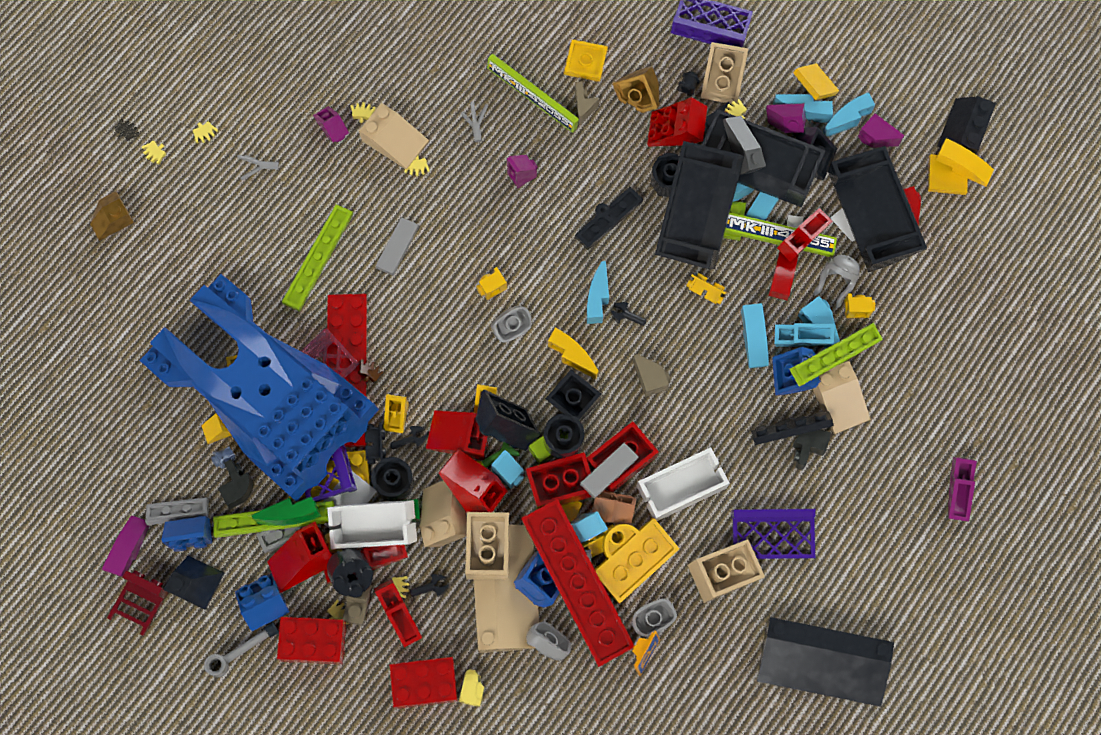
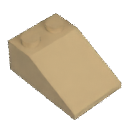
M711 42L701 93L702 99L724 103L730 102V104H732V101L737 103L744 76L748 48Z
M383 103L378 106L359 130L362 142L406 170L429 143V140Z
M849 361L819 376L821 382L812 390L822 411H829L833 419L834 426L831 427L834 435L871 420L858 378Z
M444 480L423 489L420 531L424 547H441L467 535L465 510Z
M467 512L466 579L508 580L509 513Z
M748 539L698 558L687 565L704 603L765 578Z

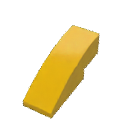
M947 138L936 157V161L952 167V172L985 187L994 171L979 156Z
M555 327L548 340V347L563 354L561 362L597 379L599 371L587 352L574 339Z

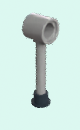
M272 621L264 627L265 630L225 656L218 654L210 655L204 663L205 671L216 678L224 676L228 672L229 662L266 638H272L276 634L279 635L278 628ZM215 661H221V668L218 671H213L212 664Z

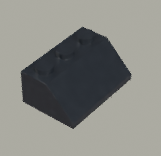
M979 96L955 98L937 147L941 148L947 138L977 154L996 103Z
M487 390L481 392L476 415L479 431L485 436L494 437L501 443H508L515 449L520 448L526 451L529 445L540 435L528 410Z

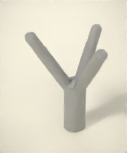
M472 101L470 105L473 122L464 112H461V115L472 126L474 141L481 142L480 124L488 104L484 105L477 121L475 106Z
M248 155L237 156L239 159L259 165V167L242 176L241 180L250 177L262 169L278 170L279 162L259 161Z

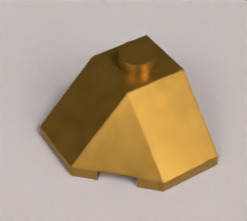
M652 66L637 70L612 83L619 101L636 107L635 110L644 113L659 108V82Z
M117 191L98 201L90 225L100 241L134 222Z

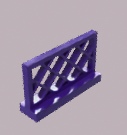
M680 0L672 23L671 34L708 44L714 42L743 48L753 11L712 0H686L694 4L687 8L684 0ZM709 6L712 10L704 12L702 7ZM697 9L700 15L694 17L691 11ZM724 10L727 11L729 15L722 17V15L719 12ZM687 14L690 19L680 18L679 16ZM715 14L718 19L711 21L708 16ZM743 15L748 18L740 22L737 16ZM704 18L707 24L699 23L697 21ZM733 19L736 24L729 26L726 21ZM722 23L725 29L715 27V25ZM740 28L743 34L733 32V30Z
M345 444L333 453V458L330 457V460L334 461L335 467L331 473L328 472L330 476L325 485L318 484L323 489L319 496L313 498L315 502L357 490ZM333 477L338 479L341 485L340 489L334 491L328 488ZM312 488L305 491L306 498L312 497L310 492Z
M815 509L731 510L733 545L745 541V538L754 530L761 537L755 546L750 543L753 551L758 554L755 555L757 559L816 558ZM802 521H809L810 530L803 535L796 527ZM737 522H745L751 529L742 536L737 531ZM749 522H757V523L753 526V525H752L751 523H749ZM760 522H766L771 527L764 536L756 529ZM781 522H786L792 527L784 536L776 529ZM773 530L781 537L775 546L766 539ZM793 530L802 537L795 546L786 538ZM763 540L772 548L766 555H762L756 549ZM783 540L792 547L787 554H781L776 549ZM804 540L810 545V554H802L797 549Z

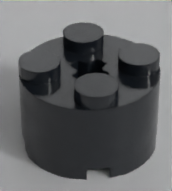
M676 153L660 155L652 166L651 185L661 197L670 196L679 156Z
M558 414L553 416L547 422L544 429V445L546 450L557 459L578 454L584 444L585 434L582 423L572 415ZM560 434L568 435L567 439H561Z
M397 457L384 458L372 471V484L382 499L393 502L401 501L410 496L414 487V476L410 466L402 459ZM395 476V482L391 483L390 480H392V477Z
M346 548L344 551L334 553L327 563L328 577L339 594L357 598L369 588L374 573L361 551L355 548Z

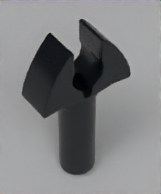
M614 303L613 307L622 310L621 313H616L613 310L610 312L617 323L620 324L622 319H628L641 326L646 324L647 320L628 311L629 303Z
M410 426V434L391 442L390 447L394 450L409 443L417 444V448L421 447L428 436L425 435L421 438L415 436L418 432L425 431V428Z
M431 574V582L410 589V595L415 597L433 591L437 593V597H440L446 592L449 585L443 587L435 585L438 581L447 578L442 575Z

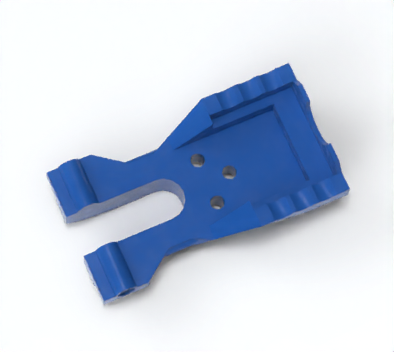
M220 274L209 287L203 285L189 301L237 342L239 351L234 363L223 369H216L207 365L165 327L150 342L153 347L139 361L168 387H194L209 401L243 453L289 496L297 501L307 489L317 486L328 474L326 470L327 463L340 446L348 442L356 443L367 430L368 421L376 414L379 408L326 364L268 335L253 322L251 299L225 276Z

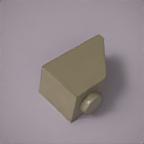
M638 354L634 355L633 364L645 397L668 390L671 380L669 373L664 372L663 366Z

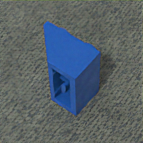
M207 516L165 522L162 543L175 552L185 551L186 547L192 546L195 549L205 548L207 544H212L210 519Z
M272 573L264 575L235 591L240 612L251 632L290 613L283 594L280 593Z

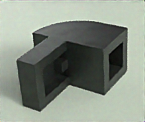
M820 429L798 435L792 445L793 448H797L793 459L796 462L795 468L800 470L805 468L809 452L823 456L827 451L831 432Z
M230 459L224 462V465L232 481L218 489L226 505L233 509L250 497L253 490V481L248 473L244 474L239 463L235 464Z

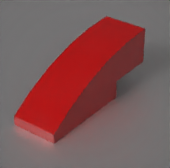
M819 208L798 226L777 249L791 262L833 221Z
M779 251L768 296L788 300L798 255L790 262Z
M390 579L373 588L403 647L405 648L421 639L422 636L393 580Z

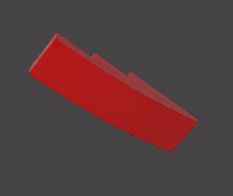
M404 544L371 546L361 550L372 570L408 558ZM326 569L323 572L325 575L327 584L331 583V581L328 577Z

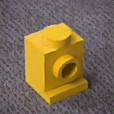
M496 267L493 274L488 273L480 279L476 289L481 296L484 295L489 300L507 290V282Z
M851 293L847 294L844 299L846 318H869L872 312L875 311V300H872V297H866L865 295L852 297Z

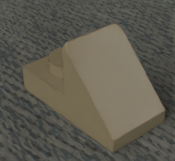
M575 82L578 125L583 124L599 106V98H588L587 88L583 89V82Z
M370 585L360 597L346 596L347 603L343 615V620L346 623L364 625L373 585Z

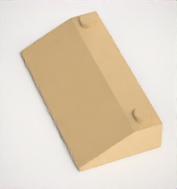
M509 525L508 580L474 579L479 653L536 649L527 644L526 635L533 625L539 623L538 606L534 605L530 599L516 589L514 584L523 567L534 555L533 541L524 525Z

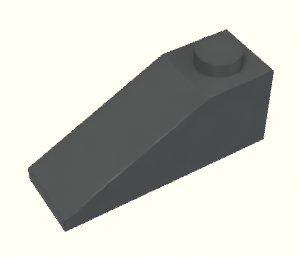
M742 116L724 119L723 122L732 153L744 155L740 175L752 173L766 167L761 147Z

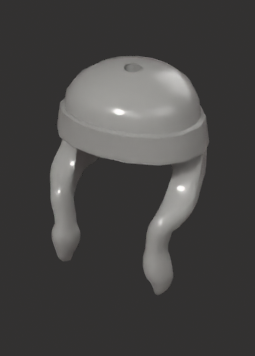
M837 255L831 259L820 274L819 285L814 290V296L822 291L827 275L839 274L843 276L847 283L846 289L836 300V308H839L843 303L844 297L853 291L858 280L860 268L857 261L847 255Z

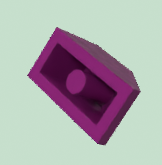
M804 103L766 105L767 119L770 125L784 133L804 132L806 121Z
M329 106L312 115L327 138L333 143L342 141L349 134L340 115Z
M874 113L861 128L857 137L863 144L869 145L871 148H879L883 146H899L905 135Z
M527 155L509 156L507 158V174L517 188L537 177L538 167L533 159L530 160Z

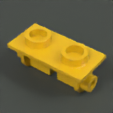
M700 273L691 275L694 277V280L688 281L686 286L689 287V290L700 296L706 290L707 293L704 298L714 304L722 303L724 299L721 297L722 293L727 294L724 291V286L716 282L714 285L707 282L708 278Z
M613 525L607 526L608 529L581 543L584 548L587 547L585 550H591V557L603 552V537ZM615 531L612 534V540L618 543L622 536L620 532L617 533Z

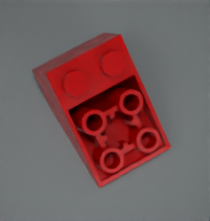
M691 97L651 112L647 146H682L683 141L691 143L703 141L707 106Z
M434 410L426 449L453 454L459 449L471 458L484 460L490 436H485L479 431L476 421L477 413Z
M459 449L453 453L438 472L466 513L493 512L507 492L496 474Z
M315 521L297 530L267 561L280 593L326 570L332 552Z

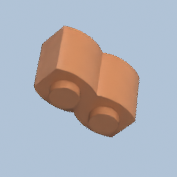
M604 490L595 498L592 512L597 511L604 523L612 522L615 525H631L637 499L632 496Z

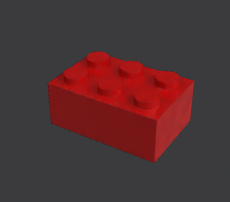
M634 421L587 457L589 468L593 472L623 443L638 456V459L606 488L608 491L614 492L658 457L659 451Z
M585 452L526 468V476L536 510L556 499L559 500L562 506L592 497L580 485L591 474Z
M281 617L277 660L280 662L343 665L346 622L339 619Z
M453 657L389 664L393 708L401 709L458 702Z

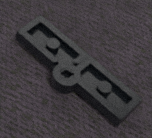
M630 186L610 203V206L604 203L598 204L595 208L596 217L575 234V238L589 250L643 203V198Z
M820 411L808 417H791L776 422L775 425L759 426L755 430H751L754 444L759 445L833 427L834 424L829 411Z

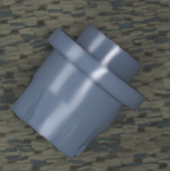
M229 446L212 452L211 460L213 464L221 469L225 468L224 462L230 459L232 461L235 460V454Z

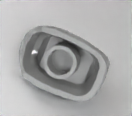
M514 306L500 314L490 326L499 341L509 342L522 336L531 328V315L527 308Z
M659 599L640 608L633 616L632 626L637 634L648 637L652 632L657 631L659 633L674 623L677 613L668 599Z
M545 621L533 625L527 632V644L535 647L539 653L546 657L562 661L571 651V643L567 637Z

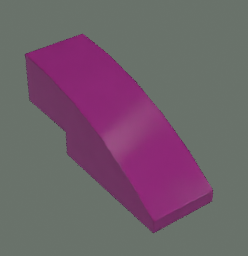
M953 456L948 499L949 519L967 522L970 520L975 489L976 460Z
M130 516L107 556L102 568L103 571L122 577L126 570L129 571L132 561L137 558L150 526L146 524L144 519Z

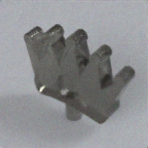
M122 118L115 127V131L119 133L118 139L124 137L126 141H130L139 136V132H136L138 129L134 127L133 122L129 124V120L124 122Z

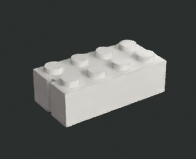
M711 447L638 481L637 488L644 502L648 501L647 508L652 518L659 521L727 489L730 483L721 467L717 469L719 462Z
M414 500L328 507L329 526L339 524L342 526V528L329 530L331 549L403 545L417 542L416 523H412V519H415Z

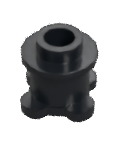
M685 72L682 75V81L678 82L677 90L689 96H694L695 86L699 84L700 79L695 72Z

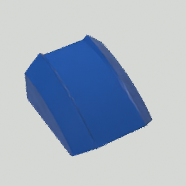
M800 347L772 357L775 396L802 392L818 386L821 382L819 376L799 387L789 370L816 355L813 349Z
M536 551L523 567L514 584L515 588L530 599L534 605L545 608L553 605L559 595V591L538 551Z

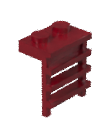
M126 570L122 578L127 580L107 619L112 620L116 613L143 626L139 635L144 637L147 630L150 629L153 619L156 618V613L162 607V602L169 593L162 588L163 583L155 579L149 582L144 579V574L136 570L133 573ZM127 591L154 603L155 606L152 612L125 599ZM121 602L149 615L146 623L118 610Z

